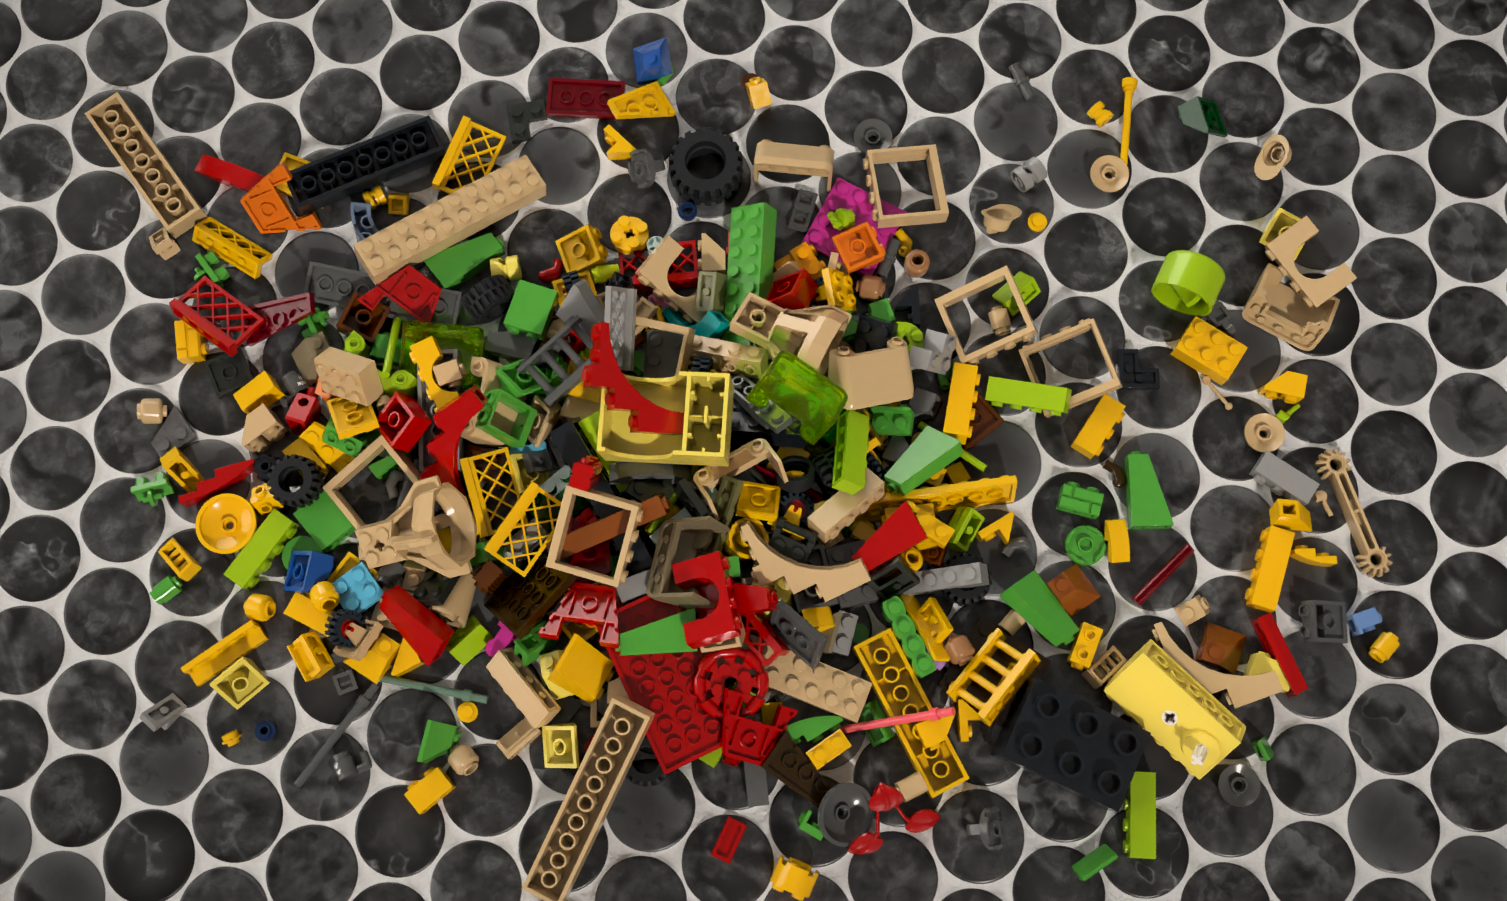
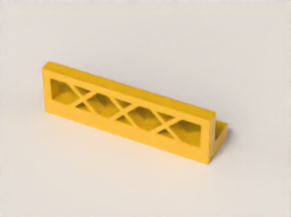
M208 217L194 225L192 241L210 252L213 251L215 255L254 279L260 277L262 265L273 258V254L212 217ZM210 224L216 229L208 228L207 226ZM222 235H227L231 238H225ZM238 245H245L248 248H241ZM253 254L261 255V256H263V257H262L261 259H259L258 257L254 256Z
M250 620L182 666L181 670L183 673L189 674L196 686L200 687L238 661L242 656L244 657L269 640L259 622Z

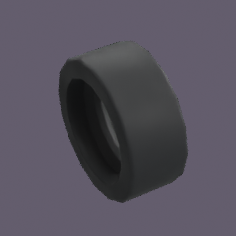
M797 455L781 459L785 472L797 470L804 472L806 475L800 478H790L787 476L788 482L785 483L776 471L777 485L782 490L790 493H800L810 489L815 478L813 463L809 459Z

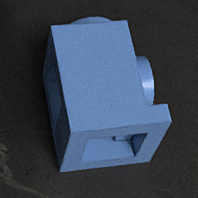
M1373 607L1347 616L1346 620L1352 635L1357 636L1376 629L1375 625L1382 622V616Z

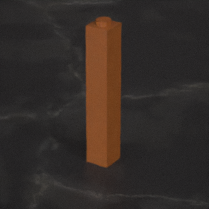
M660 493L639 502L643 504L642 510L644 512L642 522H638L637 527L670 512L669 508H671L667 496H663ZM622 509L567 533L560 560L625 533L631 511ZM552 540L546 543L548 551L550 550Z

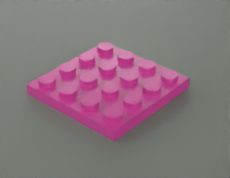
M838 177L802 243L806 241L808 245L812 244L817 253L829 259L831 252L838 253L832 242V237L847 230L839 231L834 228L827 214L831 211L835 213L839 208L852 209L855 214L854 227L868 221L870 227L873 226L877 233L876 239L879 244L882 243L885 250L889 239L894 238L899 227L877 228L876 221L872 220L873 204L869 203V193ZM880 199L883 215L907 213ZM838 256V261L843 263L840 256ZM879 263L868 268L863 267L854 272L862 276L866 274L873 275Z

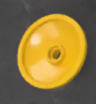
M230 493L220 494L205 502L199 510L195 523L196 534L202 545L212 552L218 554L235 553L243 549L256 532L257 516L252 505L243 497ZM230 523L234 524L232 529H229Z

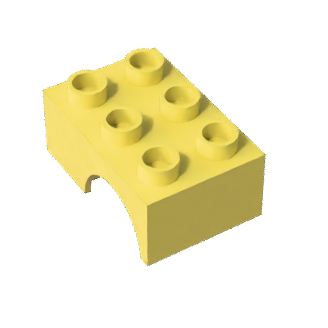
M679 371L678 375L667 378H643L624 374L628 382L643 397L655 405L670 411L684 413L682 435L630 433L628 418L631 412L607 410V405L605 404L607 389H602L597 452L605 461L729 467L734 384L730 373Z

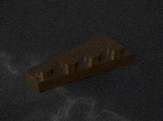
M787 732L782 733L761 767L819 809L823 797L832 787L819 774Z

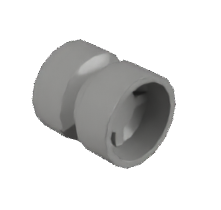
M1031 157L1023 163V166H1018L1012 170L1010 177L1014 185L1021 192L1025 193L1034 187V183L1037 184L1047 178V171L1038 158Z

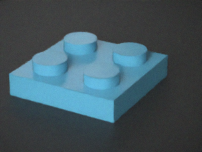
M360 562L332 583L340 595L339 603L343 609L357 611L359 614L381 600V596L384 593L363 562Z

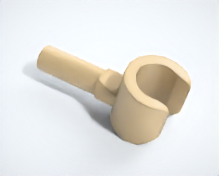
M1322 490L1316 491L1312 496V500L1315 503L1321 502L1329 517L1332 516L1333 513L1326 501V492Z

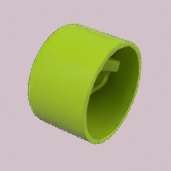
M1175 250L1165 257L1151 292L1160 303L1172 310L1190 316H1206L1211 313L1226 276L1222 267L1211 258L1194 251Z

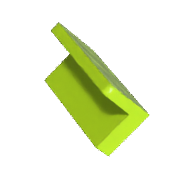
M1021 271L1013 276L1026 305L1041 292L1034 277ZM1008 282L992 295L994 300L1002 303L1004 308L1008 309L1010 316L1013 317L1020 311Z
M472 615L467 620L465 628L460 626L453 633L446 649L465 666L494 637Z

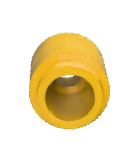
M1382 632L1371 645L1369 655L1380 663L1389 660L1400 646L1399 638L1391 632Z

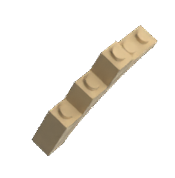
M750 520L743 523L740 527L739 533L744 542L748 541L751 547L749 553L752 559L758 561L753 564L751 575L756 583H760L761 587L784 576L783 583L788 591H792L793 595L817 584L815 587L819 598L823 597L825 602L871 581V575L862 558L846 564L833 566H815L797 562L769 546L757 533Z
M1162 622L1154 624L1155 629L1152 632L1156 642L1161 641L1162 649L1209 693L1213 694L1227 689L1228 692L1224 695L1228 704H1233L1234 708L1284 691L1275 670L1259 675L1240 676L1221 673L1203 666L1190 658L1177 646Z

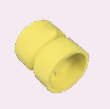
M518 255L506 256L505 260L501 257L490 259L492 276L503 275L506 280L509 279L510 281L522 280Z

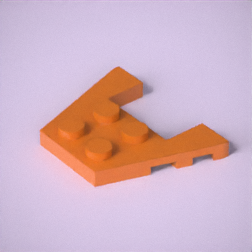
M284 161L278 164L241 198V204L261 234L286 232V230L305 231V229H322L323 225L314 211L296 218L278 190L277 185L287 182L293 177Z

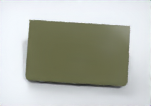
M699 271L695 311L708 312L711 310L724 313L727 275L718 272Z

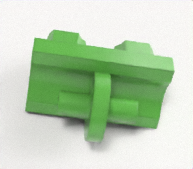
M213 251L204 256L200 253L197 254L195 257L204 269L201 270L200 267L195 268V282L197 283L206 276L223 288L224 284L222 282L230 274L223 265L215 271L211 268L220 262Z
M319 307L315 308V314L297 322L301 326L306 323L309 326L302 331L304 339L321 331L327 336L323 328L327 326L326 320L330 316L327 311L321 312Z
M162 472L155 475V481L150 482L145 477L137 478L135 486L131 487V493L135 494L139 502H149L153 507L158 506V499L174 494V487L169 482L168 476Z

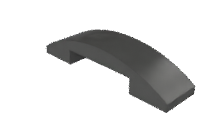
M621 461L609 465V484H630V479H671L672 484H678L679 481L686 478L688 482H692L691 465Z

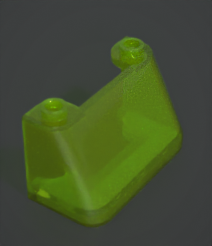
M422 321L403 322L399 370H406L417 378V363L414 364L409 355L412 352L410 346L433 336L441 350L458 349L461 351L462 363L467 372L464 375L466 381L462 383L468 387H471L472 384L480 385V378L471 373L470 365L472 357H483L484 330L482 328Z
M783 350L776 355L745 399L757 407H762L771 400L803 422L799 429L800 435L804 440L814 445L836 423L847 402L848 396L846 391L791 352Z

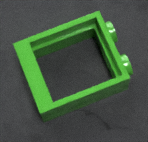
M502 389L489 390L485 395L488 402L479 412L475 427L512 448L524 447L537 410ZM498 402L518 412L510 435L490 424Z

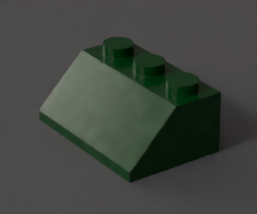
M564 465L540 486V488L560 502H562L565 487L569 484L572 473L569 465ZM538 493L534 499L535 506H547L546 497ZM576 495L571 516L575 519L591 505V502L587 501L584 497ZM549 499L550 505L555 504L554 502H552V501ZM532 503L530 504L528 509L533 508ZM560 506L551 507L553 519L558 518ZM548 508L536 510L538 522L550 520ZM534 510L529 511V512L533 515V517L535 518V516H534ZM551 523L540 524L550 534L552 531Z

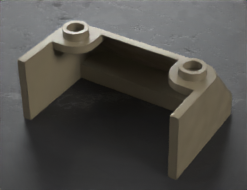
M711 516L676 518L663 522L660 527L647 584V595L656 601L688 609L714 608L715 603L700 596L697 589L691 587L682 590L675 584L672 564L696 558L697 550L705 549L710 545L713 533L730 532V528Z

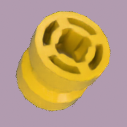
M1098 101L1087 112V115L1096 121L1095 124L1099 128L1107 124L1114 116L1110 110L1104 109L1105 104L1102 101Z
M380 185L374 187L372 191L362 193L366 204H371L372 210L376 209L380 204L388 203Z

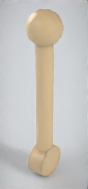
M1203 377L1202 383L1210 387L1225 404V409H1232V403L1227 402L1212 385L1210 377Z

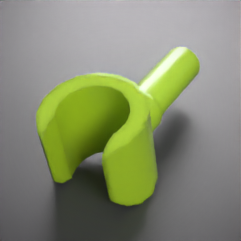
M1297 403L1287 412L1281 409L1275 417L1283 424L1290 418L1292 413L1300 408V405Z

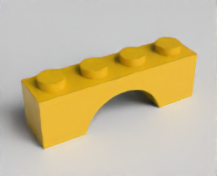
M431 336L411 345L410 349L412 352L409 355L413 363H417L419 366L418 375L421 381H425L428 389H426V393L430 400H434L436 404L434 411L436 413L438 409L459 396L460 393L457 391H445L439 387L433 366L438 365L444 356L437 340Z

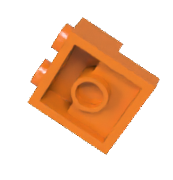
M868 221L832 237V242L848 274L884 261L885 248L882 243H878L876 230L873 226L870 227Z

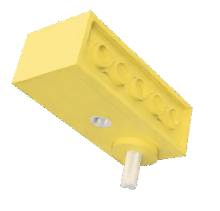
M1152 639L1112 675L1103 690L1111 701L1116 702L1127 716L1132 717L1138 723L1140 728L1151 732L1150 735L1153 736L1154 741L1167 749L1174 760L1181 762L1187 772L1192 776H1196L1199 780L1241 744L1246 730V726Z

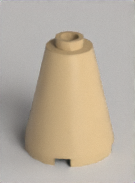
M470 572L469 574L461 575L444 604L429 606L428 609L435 615L438 614L446 624L460 628V626L465 628L476 589L474 585L476 581L472 578L475 573Z

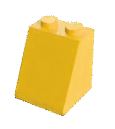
M574 633L549 675L548 680L592 704L595 699L599 700L605 690L602 686L605 681L609 682L613 676L614 671L611 669L614 665L610 659Z

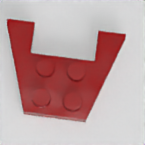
M409 264L361 296L358 301L373 311L384 295L389 297L419 320L407 335V338L417 343L426 338L442 288Z
M575 582L561 600V605L556 612H552L549 616L548 623L545 627H541L538 632L540 638L558 640L564 621L604 626L599 640L600 646L619 649L616 588Z
M725 688L722 755L762 766L776 745L775 741L781 732H785L788 722L792 717L796 716L798 710L778 704L771 725L742 717L738 714L745 694Z

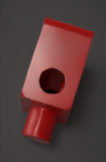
M309 387L306 394L297 393L285 416V420L294 434L301 435L314 421L318 422L322 407L317 399L319 395L315 394L316 388Z

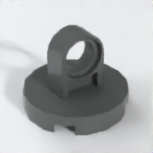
M637 149L630 153L632 159L631 162H628V172L633 183L636 182L638 188L650 187L654 183L656 172L665 170L664 160L654 161L652 155L646 149Z
M997 807L984 808L979 824H966L967 835H981L983 844L988 850H1000L1003 847L1001 840L1006 839L1004 816H999L998 811L1000 809Z

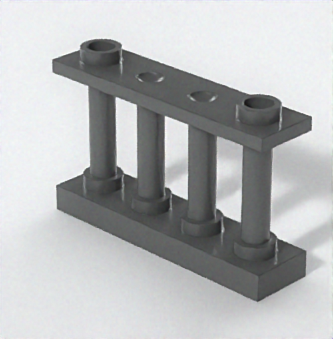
M578 315L568 318L564 323L565 326L530 358H524L519 363L520 367L517 369L523 375L528 372L546 392L547 397L544 401L552 408L582 381L581 374L584 366L592 364L590 358L587 361L585 359L582 360L563 339L573 330L590 350L593 348V340L579 326L583 320ZM557 344L577 365V370L572 375L568 374L549 353ZM541 358L562 379V384L557 388L552 387L533 366Z

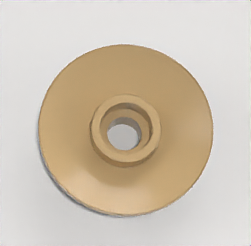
M1105 155L1095 160L1092 164L1090 178L1093 184L1101 191L1116 192L1121 190L1128 182L1129 169L1126 163L1119 157ZM1105 174H1109L1111 179L1106 178Z
M1260 413L1247 421L1244 428V436L1249 446L1254 450L1262 453L1266 451L1273 452L1282 445L1285 439V429L1277 417L1267 413ZM1260 431L1265 433V438L1259 435Z

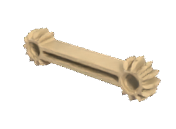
M1327 449L1324 451V454L1321 453L1318 456L1319 461L1315 462V465L1320 467L1316 470V473L1323 474L1321 476L1322 480L1328 478L1360 553V555L1354 558L1360 561L1356 567L1363 568L1361 574L1368 572L1369 578H1373L1375 575L1381 577L1383 572L1387 573L1390 570L1388 566L1392 565L1393 562L1388 560V557L1391 554L1385 553L1386 547L1379 548L1347 474V471H1350L1352 468L1347 465L1351 459L1344 458L1346 452L1339 454L1338 449L1333 451ZM1330 462L1336 464V470L1331 468ZM1371 556L1376 558V565L1372 564Z

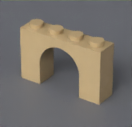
M1306 215L1268 243L1265 247L1267 250L1265 254L1271 261L1275 260L1279 265L1277 267L1279 272L1284 277L1287 275L1292 281L1290 285L1294 291H1300L1304 296L1302 300L1308 308L1312 307L1315 310L1355 281L1357 277L1345 262L1325 277L1319 279L1307 278L1298 272L1294 263L1296 250L1319 232Z
M666 236L659 242L635 274L643 285H649L653 289L654 295L660 299L664 298L668 302L669 308L675 312L679 311L683 315L682 319L690 324H697L707 313L695 311L697 290L692 295L683 297L676 294L669 286L667 279L669 267L684 248L670 236Z

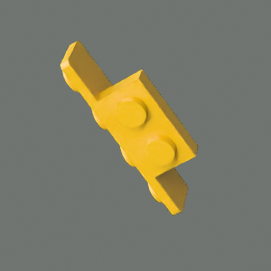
M901 594L899 598L904 603L906 612L914 622L915 628L924 641L930 656L935 661L948 662L951 658L944 649L942 642L954 629L936 598L929 597L921 607L915 596Z

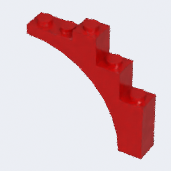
M599 322L593 324L590 333L591 340H593V348L590 351L592 364L584 366L582 370L581 380L584 382L583 387L607 389L605 395L607 410L631 412L628 418L630 433L682 435L684 413L670 411L655 405L643 397L628 382L614 357L610 341L609 323Z
M476 384L438 409L433 415L435 425L443 431L432 438L427 444L428 453L432 458H436V461L425 467L420 474L421 479L437 475L440 478L441 484L449 482L466 496L471 512L473 508L461 483L457 463L459 442L465 426L488 402V399Z

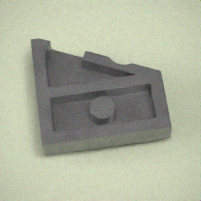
M175 406L151 444L161 458L175 446L181 450L198 439L180 409Z

